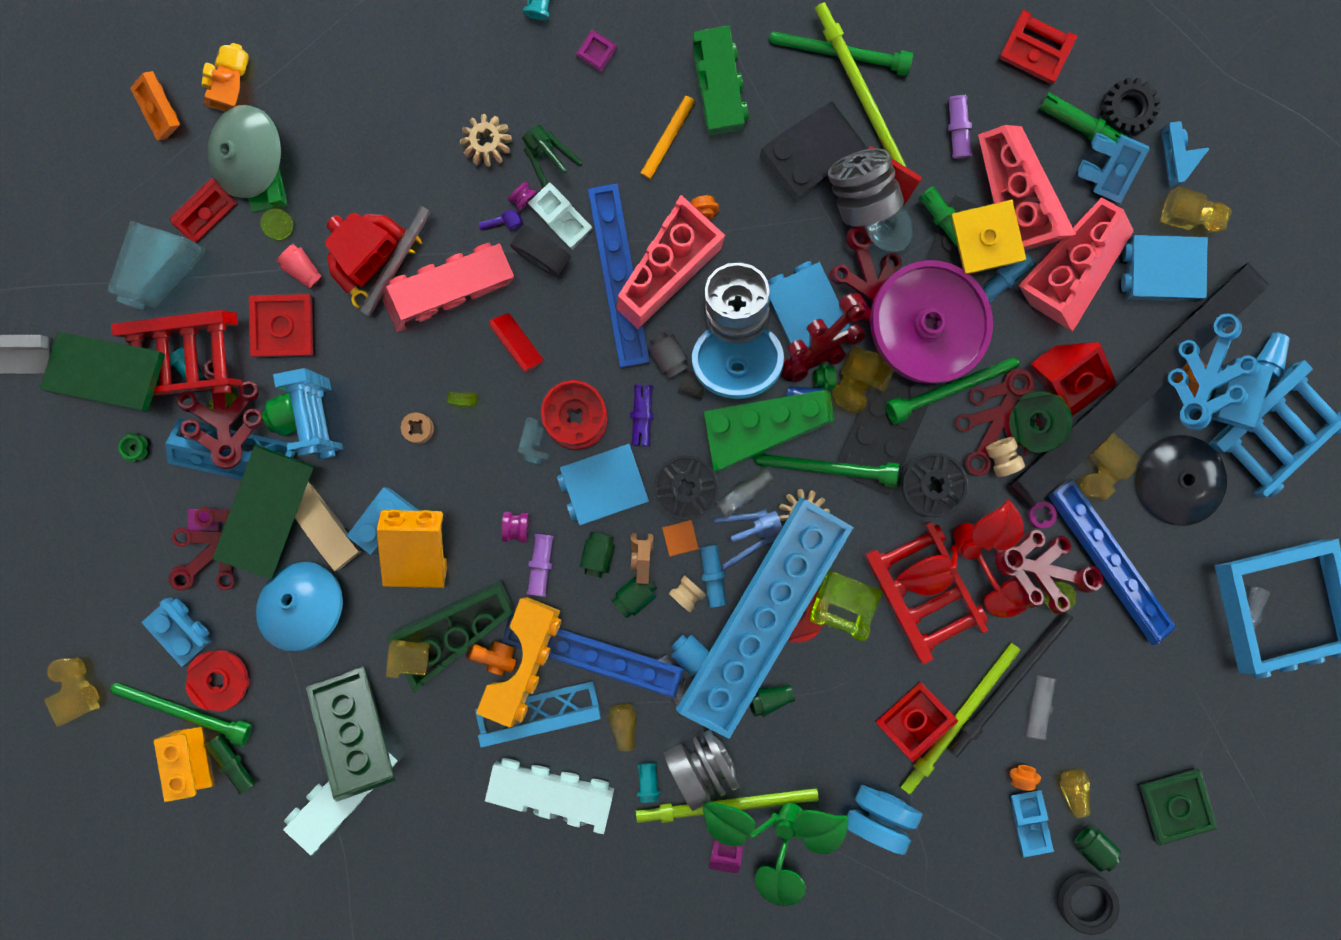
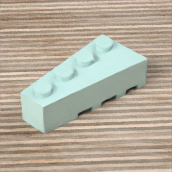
M389 753L391 765L393 768L395 764L398 762V760H396ZM329 781L323 787L318 784L306 796L310 802L302 810L296 807L284 820L287 826L283 830L306 852L314 855L320 848L319 846L335 832L342 821L363 801V798L373 789L336 802L333 799Z
M502 758L501 762L496 761L494 763L485 798L486 802L521 812H526L528 807L534 808L533 813L546 819H556L557 815L563 817V820L568 825L578 828L586 826L588 823L595 825L593 832L604 835L614 788L608 787L609 782L591 779V783L579 780V775L569 772H562L561 776L549 773V768L539 765H532L531 769L520 767L519 761Z

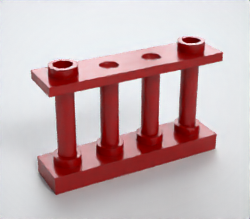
M216 310L112 324V336L123 337L130 346L142 348L141 342H144V337L152 336V339H156V350L165 354L159 374V386L155 387L153 396L212 389L213 394L230 393L231 387L243 386L241 379L227 378L223 332L226 331V326L238 325L236 312ZM207 329V332L211 333L213 380L199 381L196 335H199L198 330ZM180 332L184 342L187 383L172 384L168 339L171 338V333Z
M932 521L922 524L926 534L888 554L884 552L879 554L878 550L873 549L863 555L918 662L923 665L934 659L931 651L935 650L934 646L972 626H975L978 632L985 633L988 631L985 623L989 622L983 608L980 605L975 606L957 569L951 572L953 575V589L916 608L912 606L907 608L902 597L906 596L905 592L909 591V589L901 585L898 580L893 581L888 571L892 569L891 565L931 544L937 555H945L950 559V562L952 561L943 544L946 541V537L938 524L934 526ZM961 599L969 615L930 635H921L917 627L921 618Z

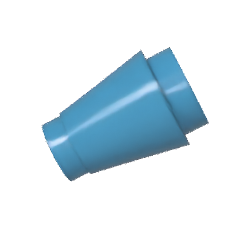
M1272 333L1271 338L1256 359L1259 364L1274 368L1270 380L1279 379V376L1285 371L1290 338L1282 333Z

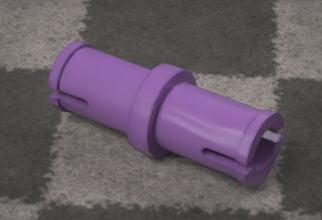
M966 95L948 97L951 123L948 125V132H951L952 157L954 159L972 157L969 131L972 129V122H969L968 97Z
M535 534L532 561H528V567H531L527 595L546 597L548 571L552 570L550 556L554 536Z

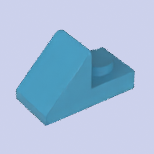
M1181 121L1170 122L1161 129L1170 188H1176L1185 182L1209 150V148L1186 151L1188 135L1186 130L1182 129Z

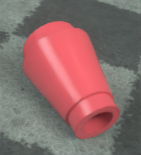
M294 244L290 245L276 260L281 265L280 269L306 285L309 289L322 277L302 247L297 248Z

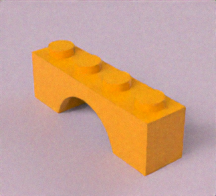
M528 597L520 598L509 627L518 636L522 645L523 658L521 666L517 673L508 681L493 682L486 686L476 714L509 728L523 721L528 710V705L525 704L528 694L534 693L539 682V677L536 676L540 664H545L550 653V648L547 647L551 636L555 637L560 628L561 619L558 618L560 610Z

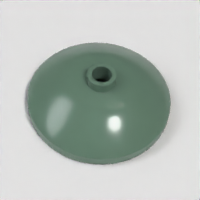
M248 105L232 107L218 118L209 137L208 161L212 175L226 193L235 197L251 198L264 192L273 182L280 164L281 144L278 131L271 118L261 109Z

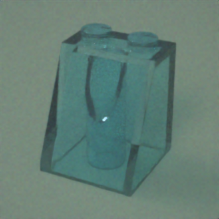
M130 221L107 292L117 295V302L142 311L145 306L156 308L201 259L206 249L190 239Z

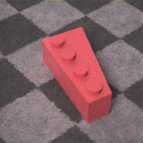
M1003 125L978 134L994 204L1009 200L1013 201L1024 251L1076 236L1022 126Z
M680 195L675 207L665 219L657 236L652 240L642 260L619 293L616 309L639 329L721 250L725 235Z
M1102 197L1073 227L1076 236L1061 240L1019 284L1030 306L1072 332L1134 231L1124 209Z
M485 243L476 247L473 250L474 253L463 257V254L459 253L445 260L446 264L435 267L434 264H430L417 270V275L409 278L406 275H400L389 281L390 285L386 286L382 301L396 333L406 329L405 322L415 318L416 321L423 322L436 314L440 307H443L444 310H450L466 301L465 296L470 295L471 299H476L510 284L514 275L501 244L491 246L490 243Z

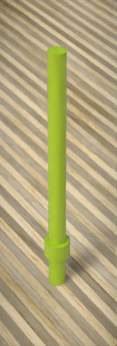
M825 2L819 4L814 9L825 29L822 32L827 42L832 43L884 149L890 153L892 159L906 167L842 37L844 32L840 24L835 23Z
M1010 643L955 715L958 722L932 745L923 758L919 757L913 765L915 769L901 786L908 794L911 795L924 776L928 777L935 768L933 767L934 763L1021 651L1016 645Z
M816 788L711 802L740 810L779 806L786 803L795 804L819 801ZM672 803L661 804L660 808L636 811L637 823L661 820L662 823L674 822V818L704 815L703 806L692 811L688 804L672 806Z

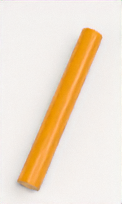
M685 95L640 174L645 178H652L696 101L691 97Z

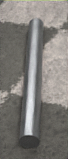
M423 206L419 207L360 309L362 313L367 316L372 315L385 292L386 286L389 285V281L394 277L429 217L430 210Z

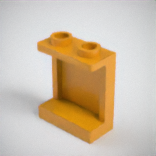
M382 510L380 512L377 525V539L383 586L444 588L447 558H443L441 533L443 513L441 511Z
M198 726L177 730L154 739L164 802L194 797L197 794L196 790L215 786L210 754L204 747L208 743L204 727Z

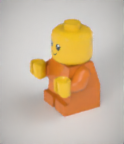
M231 43L230 45L221 46L216 57L215 66L210 63L204 64L201 82L202 87L207 88L204 96V106L223 112L236 106L240 90V77L245 73L249 60L248 54L242 50V46L239 44Z

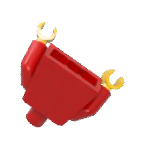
M354 212L350 213L345 220L339 215H335L327 222V229L332 234L325 240V245L330 251L327 255L329 272L346 293L350 292L352 304L357 308H361L362 306L357 302V296L361 293L367 298L369 292L359 290L356 285L358 284L362 288L390 258L399 244L397 241L403 237L405 229L386 215L365 214L360 216ZM417 236L415 240L421 245V239ZM409 249V251H408L409 254H415V253H416V252L413 251L412 249Z

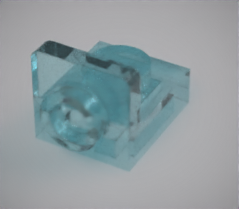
M526 417L518 453L524 454V461L541 465L542 459L549 461L550 454L533 450L534 444L540 445L544 428L539 427L540 421L538 419Z

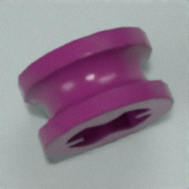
M528 182L522 183L508 198L510 203L516 204L518 212L529 205L528 202L538 194L536 190L529 189L530 184Z
M1045 501L1038 502L1027 511L1029 523L1039 529L1049 528L1055 523L1057 518L1055 507ZM1045 507L1048 510L1045 514H1049L1048 520H1041L1039 523L1036 521L1038 516L1034 515L1035 510H1042Z

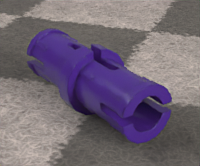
M634 385V411L630 412V418L633 419L632 446H640L641 434V445L651 446L650 428L651 420L654 419V413H651L652 385H644V397L643 386Z

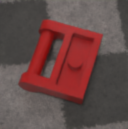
M1023 9L999 59L1053 85L1073 47L1077 35L1071 32L1066 34L1031 17V13ZM1024 28L1061 45L1060 50L1022 33Z

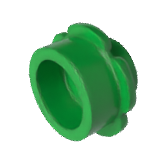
M821 363L819 365L820 368L815 369L813 372L814 386L823 388L826 391L833 390L836 387L835 367L833 365L826 366L825 363Z
M134 432L127 433L119 441L118 451L127 462L140 461L148 453L146 449L148 446L147 439L143 435L138 436ZM132 445H136L135 450L131 449Z

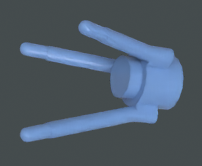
M765 509L756 513L713 518V523L758 519L753 522L754 528L731 536L732 541L744 539L757 534L759 539L764 537V539L721 566L722 570L728 569L763 546L775 541L776 536H778L782 529L776 511L767 514Z

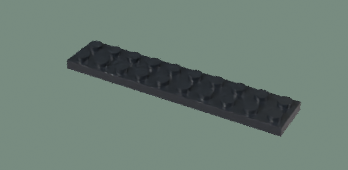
M956 195L949 206L955 208L956 211L954 213L980 207ZM940 226L926 260L943 261L963 269L959 249ZM988 270L971 273L970 275L981 286ZM882 359L836 463L880 468L881 465H887V462L900 464L901 469L929 404L913 410L907 420L893 424L886 412L885 403L897 397L901 399L906 398L907 400L937 388L938 384H924L909 380L895 372ZM844 476L889 496L892 487H885L884 483H879V480Z

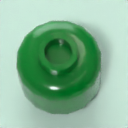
M284 393L266 402L262 417L270 432L286 436L297 431L290 393Z

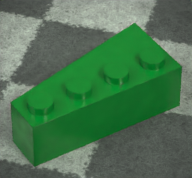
M826 390L704 411L714 472L727 470L734 465L835 422L830 391Z

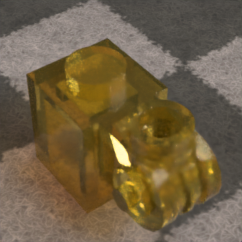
M1178 186L1168 193L1160 222L1190 230L1201 223L1205 224L1204 227L1209 232H1221L1227 230V222L1230 220L1229 216H1231L1232 209L1224 205L1223 202L1217 201L1214 203L1207 201L1208 195Z
M853 346L841 372L843 379L833 390V397L836 403L851 413L861 412L867 403V398L863 395V392L868 388L885 392L894 370L887 365L879 353Z
M1112 433L1088 456L1098 467V474L1084 475L1080 479L1079 488L1084 495L1097 497L1104 502L1115 492L1116 489L1113 485L1118 480L1122 479L1124 481L1136 471L1137 467L1135 464L1141 458L1115 433Z
M79 657L55 660L50 663L47 669L50 680L62 682V688L58 693L44 699L57 727L68 724L100 708L97 702L99 701L98 692L93 685H89L88 681H85L83 674L86 673V668Z

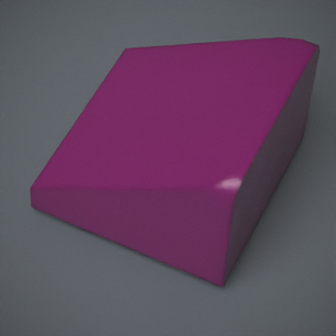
M713 838L708 868L738 873L741 867L743 845L737 847L727 846Z

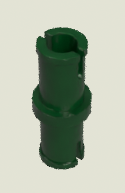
M221 734L204 745L220 766L219 772L221 774L225 773L239 795L256 783L240 763L241 757L234 755Z

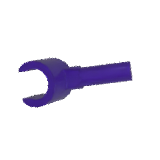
M507 210L497 218L479 222V228L482 230L505 223L510 231L521 226L523 220L518 212Z

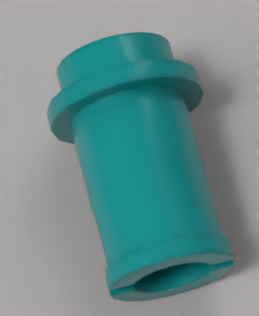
M182 347L170 355V366L175 367L186 381L184 348ZM198 368L199 381H202L205 377Z
M657 764L637 765L640 788L637 796L640 797V802L659 801L658 795H661V791H658Z

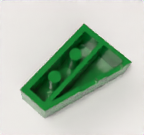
M730 25L694 31L692 50L708 136L744 130V120H749L747 103L741 102L740 91L744 90L741 72L737 73L735 61H738L736 43H732Z

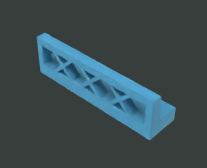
M177 419L165 443L167 464L242 480L252 451H242L243 456L237 466L231 469L219 468L213 463L210 450L194 440L179 437L181 425L187 419ZM198 422L201 431L213 438L218 437L217 429L209 424ZM191 426L187 430L195 432L196 427ZM230 429L231 437L237 432L236 430ZM251 434L243 443V445L250 444L255 446L256 444L272 451L285 452L286 456L292 458L295 455L294 451L287 449L289 442ZM223 450L221 456L226 457L230 455L231 450Z
M594 680L528 696L525 704L535 710L529 721L518 722L510 728L501 724L499 728L487 730L484 717L476 714L480 730L478 735L480 747L599 720L602 717ZM589 689L593 706L579 708L570 702L576 691ZM571 693L567 700L560 696ZM555 697L565 703L559 714L550 715L540 709L547 698ZM541 700V702H540V704L538 705V707L535 706L534 704L530 703V702H534V701ZM567 705L574 709L572 711L564 712ZM537 713H540L541 715L545 716L542 718L534 719Z

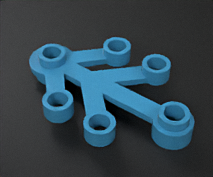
M1222 314L1214 322V331L1217 333L1218 339L1207 368H1205L1199 356L1200 348L1194 341L1185 340L1179 346L1180 355L1187 360L1199 384L1196 397L1193 396L1188 387L1189 376L1184 370L1177 368L1168 375L1169 383L1176 388L1184 405L1180 411V420L1190 430L1196 431L1205 428L1211 422L1213 413L1231 404L1242 405L1248 400L1247 390L1238 384L1232 385L1227 390V393L1209 401L1213 390L1242 375L1253 376L1259 371L1258 361L1253 356L1246 355L1240 358L1238 363L1220 372L1231 341L1236 339L1242 331L1241 322L1233 314ZM1228 325H1234L1233 332L1225 333V328ZM1189 346H1194V351L1186 355L1185 349ZM1252 361L1254 363L1250 370L1243 369L1246 362ZM1182 374L1183 380L1180 383H1174V378ZM1241 390L1243 392L1241 398L1237 400L1232 398L1235 391ZM1201 411L1200 419L1192 420L1193 413Z

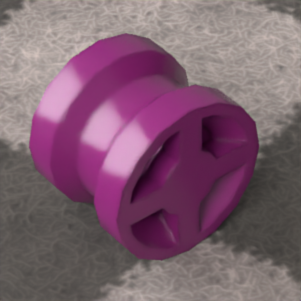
M504 512L502 519V541L509 542L511 539H518L520 543H527L529 513L513 515L511 512Z

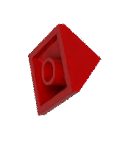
M922 682L916 685L876 721L879 727L912 763L958 722L955 716Z

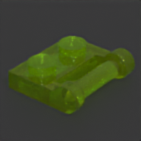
M828 570L811 611L810 621L819 626L825 624L849 633L854 639L864 642L869 637L870 623L883 591ZM829 604L859 614L856 623L828 613Z

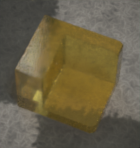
M392 640L388 650L386 677L399 678L401 673L425 675L430 644Z

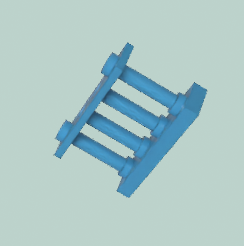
M1305 360L1293 363L1279 379L1275 380L1268 387L1255 428L1245 430L1228 424L1208 443L1216 453L1231 452L1262 484L1253 492L1256 498L1268 496L1271 498L1278 494L1284 487L1282 482L1333 434L1335 436L1341 434V411L1336 414L1307 383L1308 378L1306 375L1313 368ZM1290 390H1297L1326 420L1327 424L1316 434L1285 404L1286 399L1284 396ZM1269 410L1271 412L1276 411L1305 442L1294 455L1263 424L1264 420L1262 417ZM1247 431L1250 433L1254 432L1283 463L1271 476L1241 445L1242 440L1240 438Z
M306 368L273 374L275 387L290 393L299 442L287 444V449L298 452V456L317 455L318 460L335 457V451L343 450L342 443L329 440L321 399L324 397L323 392L332 391L330 379Z

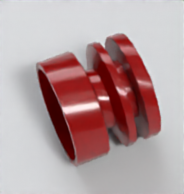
M577 380L561 382L551 388L543 399L541 407L542 423L552 440L562 448L574 451L589 449L598 443L605 434L608 423L606 406L597 389L588 383ZM572 412L576 415L581 412L582 422L578 424L574 421L570 424L571 418L569 415Z

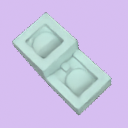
M550 182L528 202L533 210L572 251L594 231L593 227Z

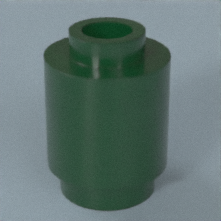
M590 532L589 539H585L579 567L585 568L584 574L602 578L603 572L609 573L615 545H613L614 537Z
M635 575L615 593L616 597L611 601L624 617L628 619L632 614L636 616L657 598L653 593L657 590V587L650 579L648 584L636 583Z
M1088 826L1080 832L1074 841L1078 846V851L1099 872L1104 870L1109 872L1121 861L1119 857L1121 850L1100 829Z

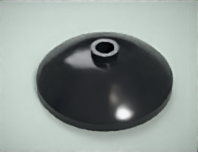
M1176 435L1155 442L1145 451L1137 465L1135 487L1141 504L1154 518L1170 525L1186 526L1207 519L1218 509L1226 493L1227 474L1221 457L1208 443L1196 437ZM1186 474L1191 477V483L1188 486L1183 482V477Z

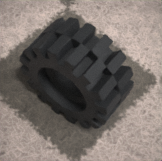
M1132 77L1124 81L1120 80L1103 97L1102 102L1104 103L1100 106V111H1104L1101 118L1108 121L1109 124L1107 125L1128 135V137L1131 134L1135 136L1145 131L1155 122L1156 116L1160 112V108H1157V105L1161 103L1160 98H1155V95L1158 93L1157 90L1154 88L1151 91L1148 88L1151 83L1146 81L1143 84L1141 83V78H1136L1133 81ZM1131 96L1139 101L1141 105L1139 116L1128 118L1121 113L1119 104L1122 98Z

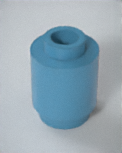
M692 634L688 638L681 635L670 647L674 651L671 657L690 676H696L709 654V651Z

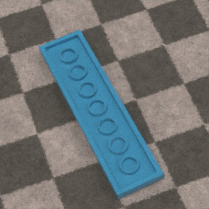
M802 497L799 498L677 706L676 710L679 714L730 739L854 527Z

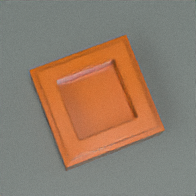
M692 520L662 527L670 557L699 549Z

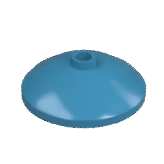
M767 328L757 339L744 344L723 342L708 329L699 337L692 352L693 371L698 381L712 393L733 399L753 397L769 389L778 380L784 363L781 343Z
M296 562L281 568L273 574L271 580L269 579L265 583L257 601L256 619L261 634L271 645L288 652H302L316 647L332 633L339 621L343 605L340 585L330 571L316 563ZM292 597V602L287 605L288 600Z

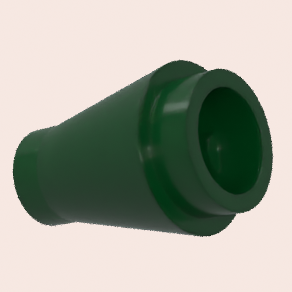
M788 684L759 688L749 705L753 716L761 715L764 718L783 706L795 702L792 687Z

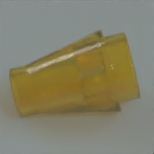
M631 704L611 706L607 715L618 751H630L635 748L637 712L633 710V705Z
M1080 769L1064 772L1061 775L1062 781L1059 784L1072 810L1073 817L1083 818L1091 814L1090 778L1086 776L1084 770Z

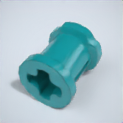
M528 0L527 6L523 7L522 13L535 20H548L550 14L547 10L550 0Z

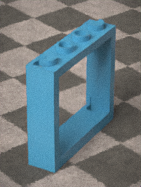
M1339 539L1319 540L1215 565L1239 674H1250L1254 676V679H1261L1272 676L1271 671L1279 669L1280 672H1288L1299 669L1298 664L1306 662V665H1315L1325 662L1326 656L1332 655L1333 658H1341V548ZM1319 556L1338 641L1261 661L1242 575Z

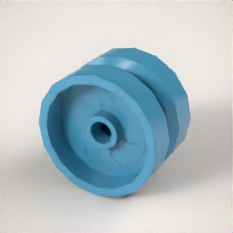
M861 785L855 801L858 806L868 811L869 814L860 810H849L847 815L848 830L884 849L905 855L912 840L907 833L896 826L907 830H915L918 828L923 814L888 793Z

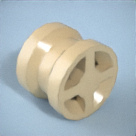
M685 575L682 577L678 588L672 589L668 593L690 613L695 609L696 602L703 600L707 596Z

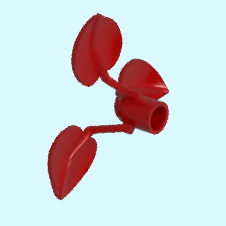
M1007 500L997 510L983 517L975 526L969 523L958 525L952 532L956 545L951 546L953 552L951 562L945 555L928 557L905 570L897 577L898 582L919 595H936L946 590L952 584L953 575L951 572L957 568L958 554L966 559L977 558L995 591L987 594L984 598L987 611L1001 618L1014 617L1023 613L1029 608L1023 602V590L1014 578L1007 580L1000 587L981 554L982 548H985L987 551H990L993 547L1000 551L1008 550L1022 539L1024 525L1020 513L1013 503ZM1031 594V598L1034 601L1035 597Z

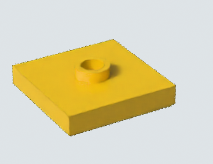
M1012 200L951 214L965 274L1026 260Z

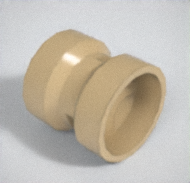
M1015 437L998 440L986 447L989 457L994 460L995 465L993 469L997 477L1016 473L1025 467L1022 457L1017 454L1018 445Z

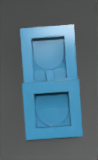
M1042 790L1012 795L1011 803L1022 858L1054 852L1047 824L1049 819Z

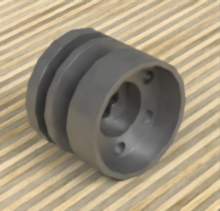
M876 148L854 152L841 158L829 168L828 177L833 184V192L836 196H839L837 205L845 224L866 226L878 223L897 213L903 206V195L899 182L894 178L895 169L891 165L892 159L887 150Z
M739 262L717 268L708 277L705 286L707 326L712 334L723 342L731 344L749 343L757 339L766 330L769 321L770 291L768 281L764 274L752 265Z
M710 729L703 732L708 746L703 748L699 739L695 736L692 738L695 749L694 753L689 754L682 744L663 753L668 767L692 811L702 807L704 802H711L708 787L713 785L721 796L726 794L721 780L726 778L732 790L739 787L736 779V768L723 743L713 735Z

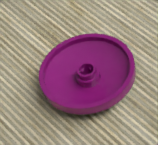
M925 260L901 268L883 283L872 304L870 328L877 351L887 365L895 372L915 382L939 384L963 376L981 361L991 341L993 315L986 293L970 274H965L963 269L947 262Z

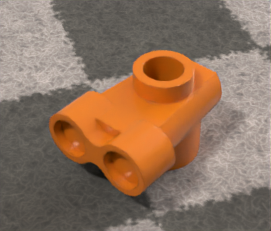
M492 641L490 650L473 644L467 651L466 659L486 664V671L503 676L505 671L512 673L516 659H513L516 648L496 641Z

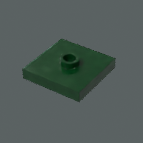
M1194 769L1139 785L1157 845H1165L1218 829L1200 769Z

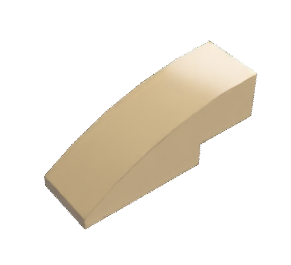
M308 481L295 519L332 569L338 571L359 555L362 550L347 537L346 527Z

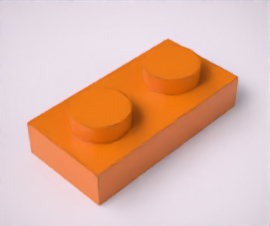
M154 72L142 73L130 89L156 140L168 139L180 125L177 115L171 108Z

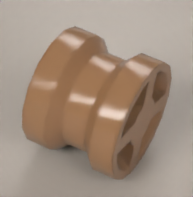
M413 412L404 417L400 429L405 439L421 444L427 442L432 437L434 425L428 416Z

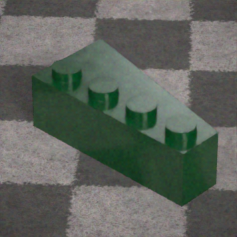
M501 580L402 626L389 634L387 640L413 693H416L430 679L438 675L452 661L460 657L479 639H482L513 613L514 606Z

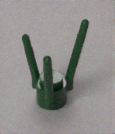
M540 124L528 130L522 137L523 142L527 146L524 152L530 158L542 188L548 182L536 154L539 157L547 154L555 166L562 173H566L567 169L551 150L554 145L577 165H582V161L572 151L556 139L550 130L546 132Z

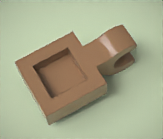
M631 534L630 548L633 551L631 555V570L637 571L636 583H649L650 553L653 550L654 541L653 534H648L647 540H637V534Z

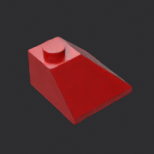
M1098 342L1055 345L1031 363L1042 387L1047 392L1062 396L1071 411L1072 417L1117 384L1102 345Z

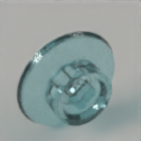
M902 206L891 217L878 223L866 225V231L871 241L880 249L888 252H899L907 248L914 236V223L910 213ZM883 225L889 228L890 232L887 231L886 228L883 227Z

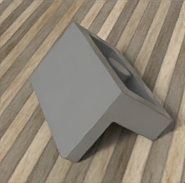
M0 335V374H44L52 351V338L43 335Z

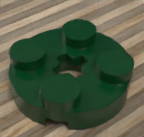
M1047 391L1030 392L1022 396L1018 400L1019 402L1015 409H1012L1009 418L1011 434L1027 450L1035 453L1049 452L1059 448L1069 440L1072 429V414L1062 396ZM1039 413H1042L1043 417L1047 418V424L1042 431L1040 426H1035L1034 420L1039 419Z

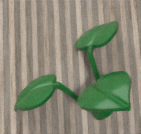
M704 802L703 804L704 818L709 833L715 840L727 846H741L745 843L746 837L754 839L774 823L777 836L784 839L776 869L769 866L760 867L755 876V885L764 899L778 906L788 907L797 904L803 899L806 892L804 880L797 873L790 870H782L789 840L796 836L799 840L803 839L804 845L809 851L817 854H830L841 846L848 829V816L832 815L816 810L803 811L797 804L786 803L782 806L779 815L773 813L768 821L754 831L756 823L746 812L719 803Z

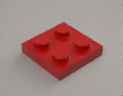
M312 295L249 296L250 357L313 356Z

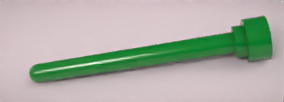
M772 32L769 35V41L772 44L838 57L830 42L779 32ZM847 46L854 60L891 67L892 71H896L897 75L907 77L909 75L913 52L901 50V53L895 52L894 55Z
M1012 357L907 400L906 398L901 399L897 397L885 403L888 417L893 424L903 422L908 419L913 410L1017 369L1020 366V361Z
M759 454L753 459L754 463L758 466L879 480V483H884L885 487L897 488L900 473V464L887 462V465H881L879 468Z
M115 683L110 687V692L115 696L226 735L225 738L230 740V744L243 748L250 736L252 725L240 720L227 723L119 683Z

